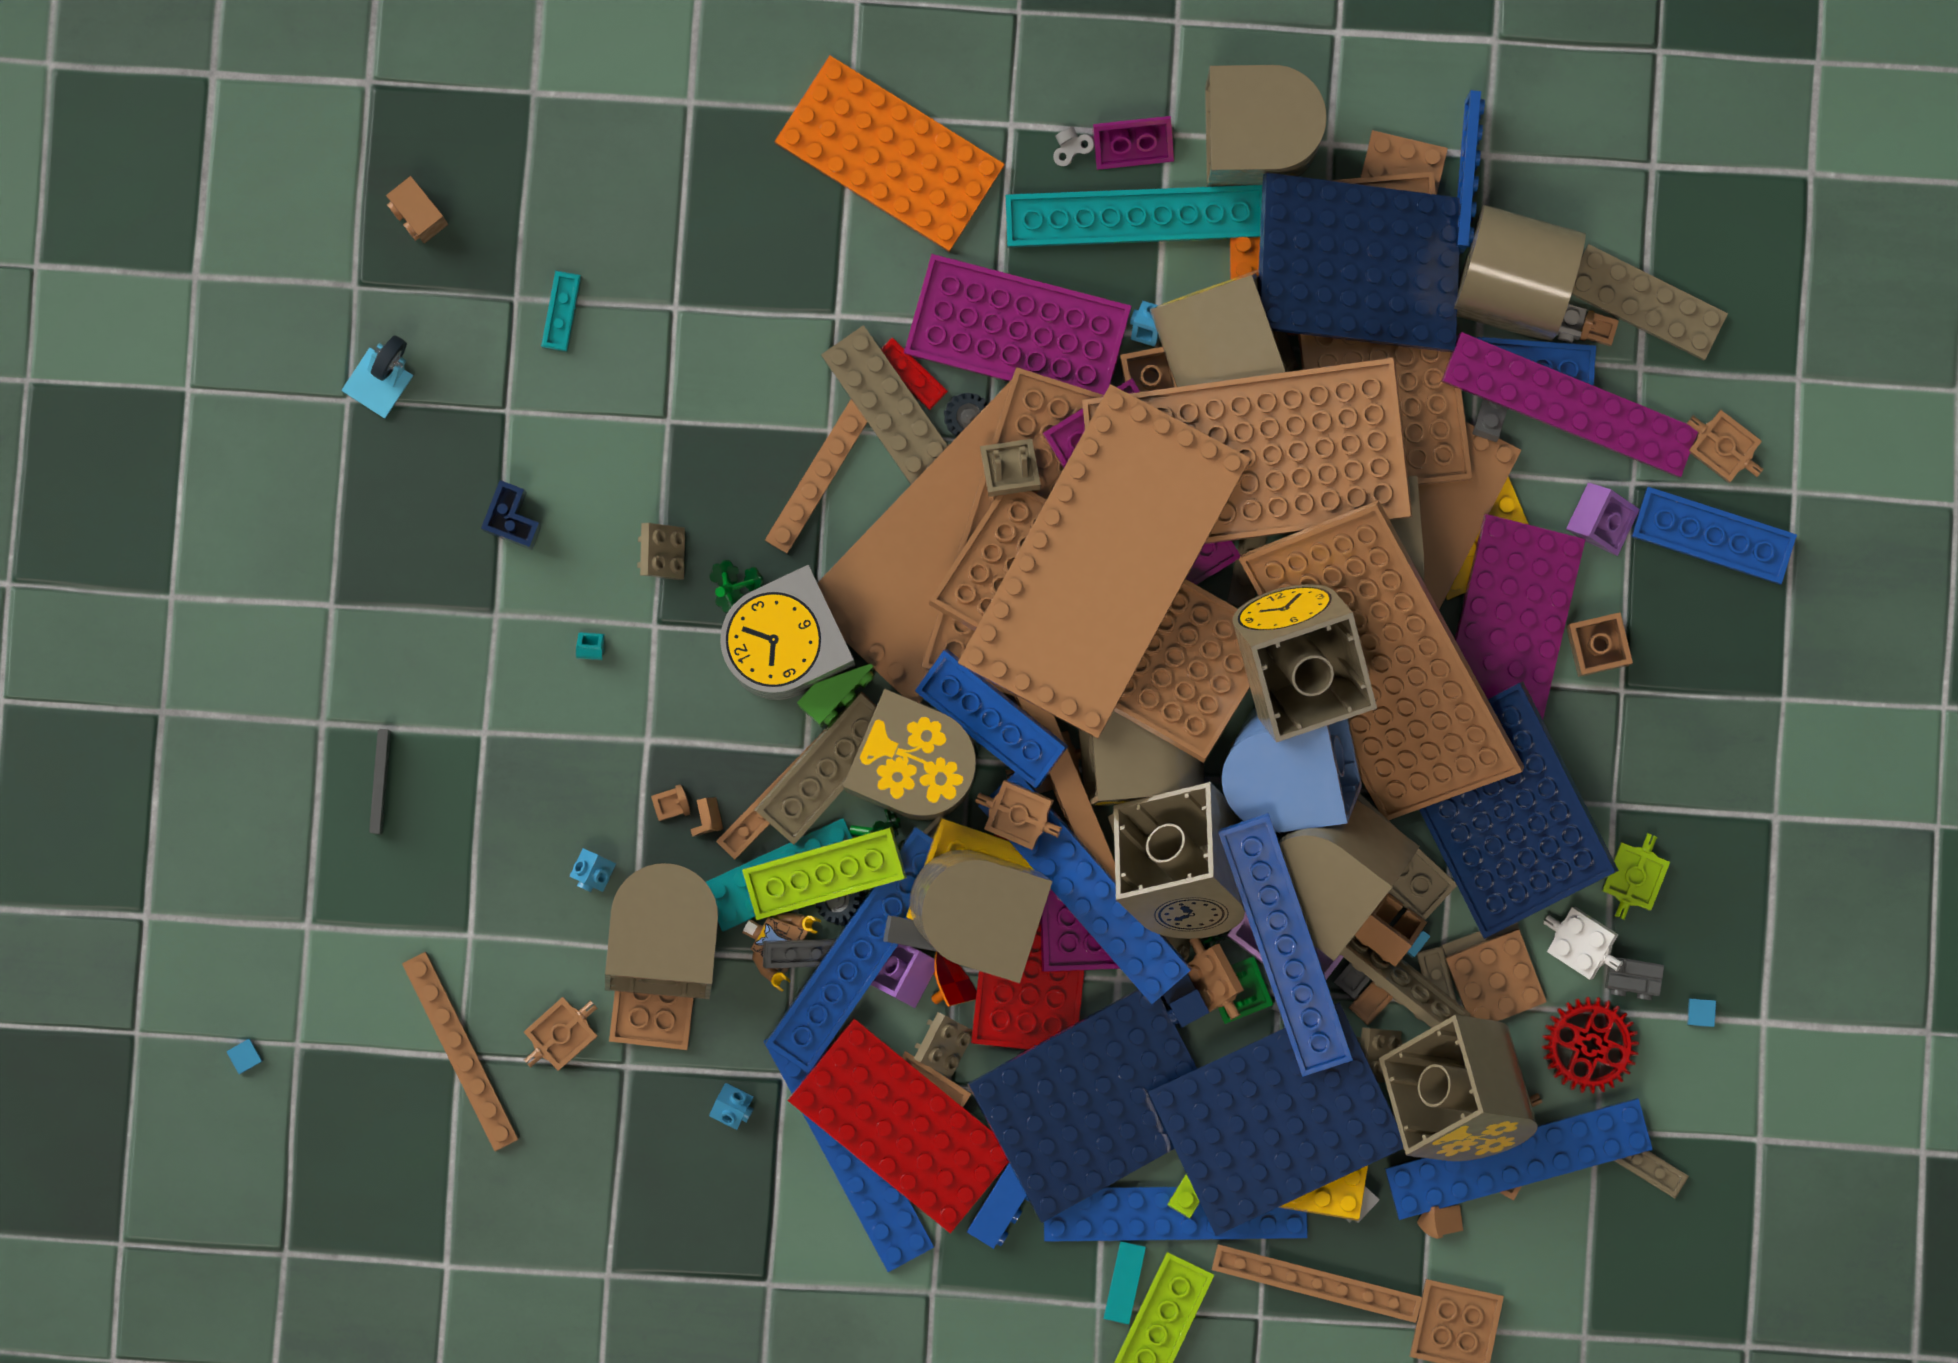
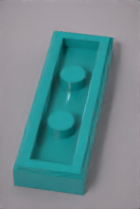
M555 271L541 344L542 348L563 352L568 351L581 275Z
M1120 1241L1103 1319L1124 1324L1130 1323L1146 1250L1145 1246Z

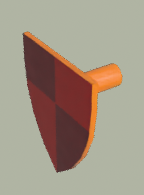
M936 951L934 958L935 972L933 974L940 990L931 996L932 1001L935 1004H939L945 1000L949 1007L976 1000L977 991L961 966L946 959Z

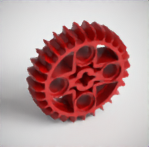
M1586 997L1585 1004L1582 1005L1580 999L1577 998L1575 999V1007L1567 1002L1565 1003L1566 1012L1558 1008L1557 1012L1560 1017H1550L1552 1022H1554L1553 1026L1545 1025V1028L1551 1032L1550 1035H1542L1543 1039L1549 1040L1548 1044L1541 1046L1542 1049L1549 1050V1054L1543 1056V1059H1551L1552 1063L1547 1066V1069L1556 1068L1557 1071L1553 1074V1077L1557 1078L1562 1075V1085L1570 1081V1090H1574L1577 1085H1580V1093H1584L1586 1086H1588L1590 1093L1594 1094L1596 1086H1598L1601 1092H1605V1084H1608L1610 1088H1615L1614 1079L1621 1083L1624 1081L1620 1075L1621 1073L1630 1075L1631 1072L1626 1068L1627 1064H1636L1630 1057L1639 1054L1632 1050V1046L1639 1045V1042L1632 1041L1631 1037L1638 1033L1628 1029L1634 1023L1633 1021L1624 1022L1628 1014L1618 1015L1617 1013L1620 1009L1618 1005L1612 1010L1609 1009L1611 1004L1609 1000L1602 1006L1601 998L1597 997L1594 1004H1591L1590 997ZM1591 1012L1583 1028L1567 1023L1570 1018L1577 1014ZM1599 1013L1603 1014L1607 1019V1023L1602 1029L1597 1028L1594 1024V1018ZM1613 1022L1620 1030L1623 1046L1607 1039ZM1564 1027L1572 1031L1573 1036L1569 1042H1563L1560 1039L1559 1034ZM1589 1028H1590V1030H1592L1593 1032L1603 1033V1034H1602V1037L1598 1036L1597 1034H1593V1033L1584 1034V1036H1581V1035H1579V1034H1580V1033H1587V1032L1589 1031ZM1594 1039L1593 1044L1598 1049L1587 1052V1046L1582 1041ZM1557 1044L1573 1051L1567 1068L1559 1057ZM1612 1048L1618 1049L1621 1053V1058L1617 1063H1612L1608 1059V1052ZM1579 1052H1580V1054H1582L1583 1056H1586V1057H1594V1058H1593V1059L1591 1060V1062H1590V1061H1589L1588 1059H1586V1058H1577V1057H1578ZM1578 1062L1584 1063L1587 1069L1582 1077L1576 1076L1573 1070L1574 1065ZM1597 1062L1614 1068L1602 1077L1590 1079Z

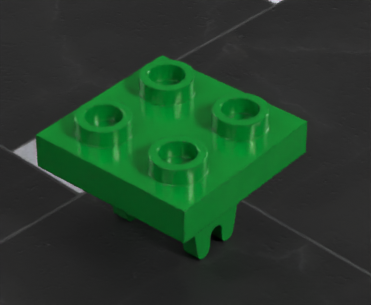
M1254 956L1231 965L1244 990L1237 994L1233 1001L1241 1015L1230 1020L1225 1007L1218 1008L1224 1024L1273 1005Z

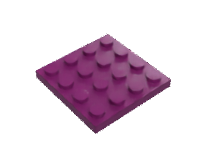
M1050 888L1040 919L1042 971L1120 969Z

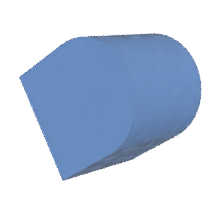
M1254 708L1245 718L1222 771L1223 792L1235 814L1243 821L1269 813L1275 832L1347 824L1362 787L1348 719L1276 743L1268 730L1260 722L1256 708Z

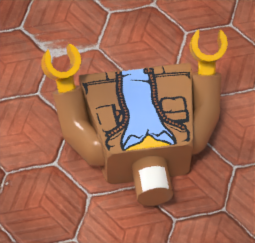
M788 912L774 915L773 918L768 917L763 926L751 919L747 922L742 933L755 939L751 947L753 951L752 959L760 974L768 979L779 991H784L780 987V983L783 980L791 982L790 978L786 976L789 968L763 967V941L805 940L809 932L813 934L818 932L812 929V924L815 921L821 923L820 919L796 912Z

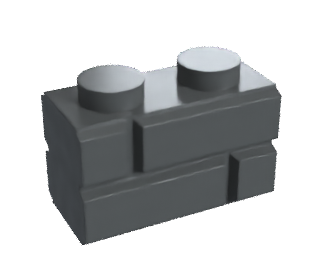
M1615 957L1623 962L1622 966H1620L1621 968L1615 971L1608 966L1605 988L1611 989L1612 995L1626 996L1627 992L1637 993L1636 998L1652 1001L1653 996L1660 995L1664 965Z

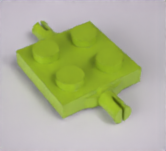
M1647 833L1642 848L1620 843L1614 858L1619 871L1606 878L1601 890L1620 901L1614 915L1615 917L1625 920L1630 906H1639L1649 911L1652 910L1670 864L1669 861L1659 858L1652 852L1657 839L1656 836Z

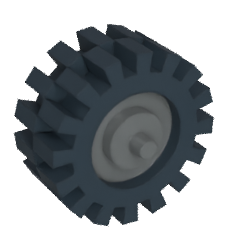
M961 393L951 398L952 400L947 403V408L944 410V423L947 425L948 431L957 437L988 405L984 398L973 393Z
M855 892L816 903L815 905L816 908L820 909L818 913L824 917L823 919L835 925L846 926V923L851 920L865 898L863 896L865 892Z

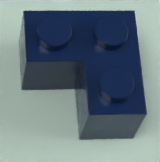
M500 480L481 529L486 533L532 550L541 525L539 522L518 515L527 492L523 488Z
M1188 974L1160 997L1162 1002L1165 1001L1170 1009L1167 1011V1014L1173 1025L1178 1024L1179 1028L1210 1013Z

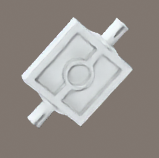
M1577 907L1571 908L1563 922H1559L1551 915L1546 917L1543 924L1556 931L1554 940L1547 951L1548 953L1589 980L1595 977L1599 968L1604 964L1610 966L1615 971L1621 968L1620 966H1622L1623 962L1610 955L1612 945L1618 936L1617 933Z

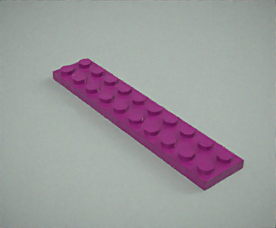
M1462 332L1459 333L1455 350L1451 354L1441 381L1678 478L1682 476L1690 455L1689 450L1693 446L1698 433L1684 422Z

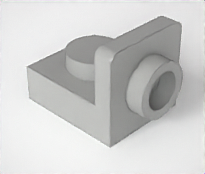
M1568 304L1564 319L1556 334L1559 335V340L1571 343L1573 340H1579L1587 309Z

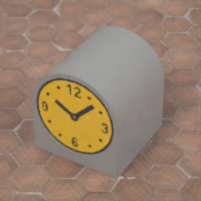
M809 565L744 595L731 607L723 622L720 643L724 660L741 686L761 698L770 700L794 698L807 692L814 683L856 669L854 659Z

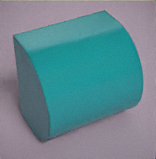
M578 633L576 659L603 660L605 634Z

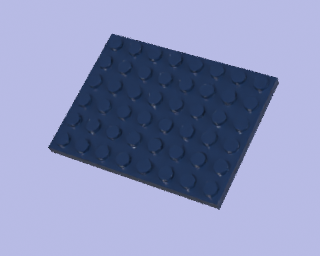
M1274 173L1263 174L1258 292L1272 331L1452 353L1456 347L1457 309H1454L1458 296L1459 247L1456 246L1459 233L1460 198Z
M1520 682L1488 699L1524 765L1523 771L1419 809L1484 939L1619 871L1524 682Z
M1137 989L967 1084L1037 1217L1043 1223L1175 1149L1148 1092L1196 1070L1197 1067L1175 1025H1173L1161 998L1151 1004L1140 990Z
M1340 1002L1334 1005L1353 1058L1352 1061L1302 1077L1286 1028H1283L1148 1092L1215 1236L1404 1149L1395 1118Z

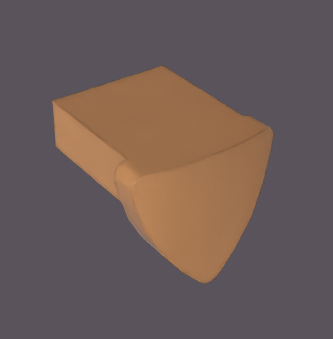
M1589 310L1583 322L1580 340L1586 341L1587 339L1611 347L1619 320L1599 315Z
M681 784L676 785L675 789L651 796L659 822L681 814L685 816L690 815L689 802Z
M716 797L697 800L702 826L691 829L692 837L722 830L723 825Z
M1455 1204L1441 1209L1438 1206L1431 1207L1430 1212L1423 1213L1419 1217L1417 1224L1426 1234L1436 1239L1442 1238L1446 1234L1463 1231L1460 1205Z

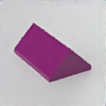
M1171 116L1093 124L1092 132L1097 170L1174 162Z

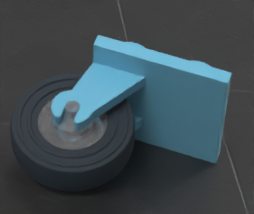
M395 335L385 346L379 343L375 350L369 348L341 391L386 419L413 378L411 373L404 370L406 360L402 356L406 350L407 342Z

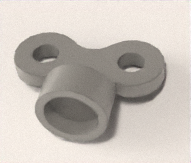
M1074 127L1067 128L1055 136L1061 148L1055 150L1053 158L1057 165L1067 166L1072 162L1075 154H1088L1093 151L1095 147L1094 139L1086 134L1078 137ZM1084 140L1088 142V146L1086 148L1082 146V142ZM1062 153L1066 154V159L1064 161L1060 158V155Z

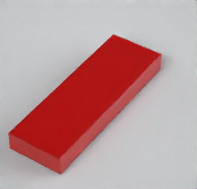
M891 338L881 348V351L909 391L927 409L931 410L948 391L912 356L904 354L905 349L894 338Z

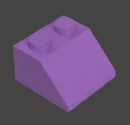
M1588 482L1566 529L1577 537L1586 539V542L1618 556L1640 509L1613 490Z
M898 944L871 985L915 1008L935 972L934 959L913 947Z

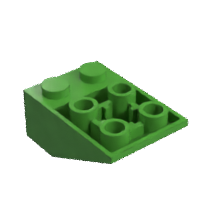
M868 664L814 683L797 702V705L820 727L824 724L829 726L839 715L837 710L842 705L846 707L856 696L855 691L860 685L865 688L874 678L872 673L874 671L873 665Z

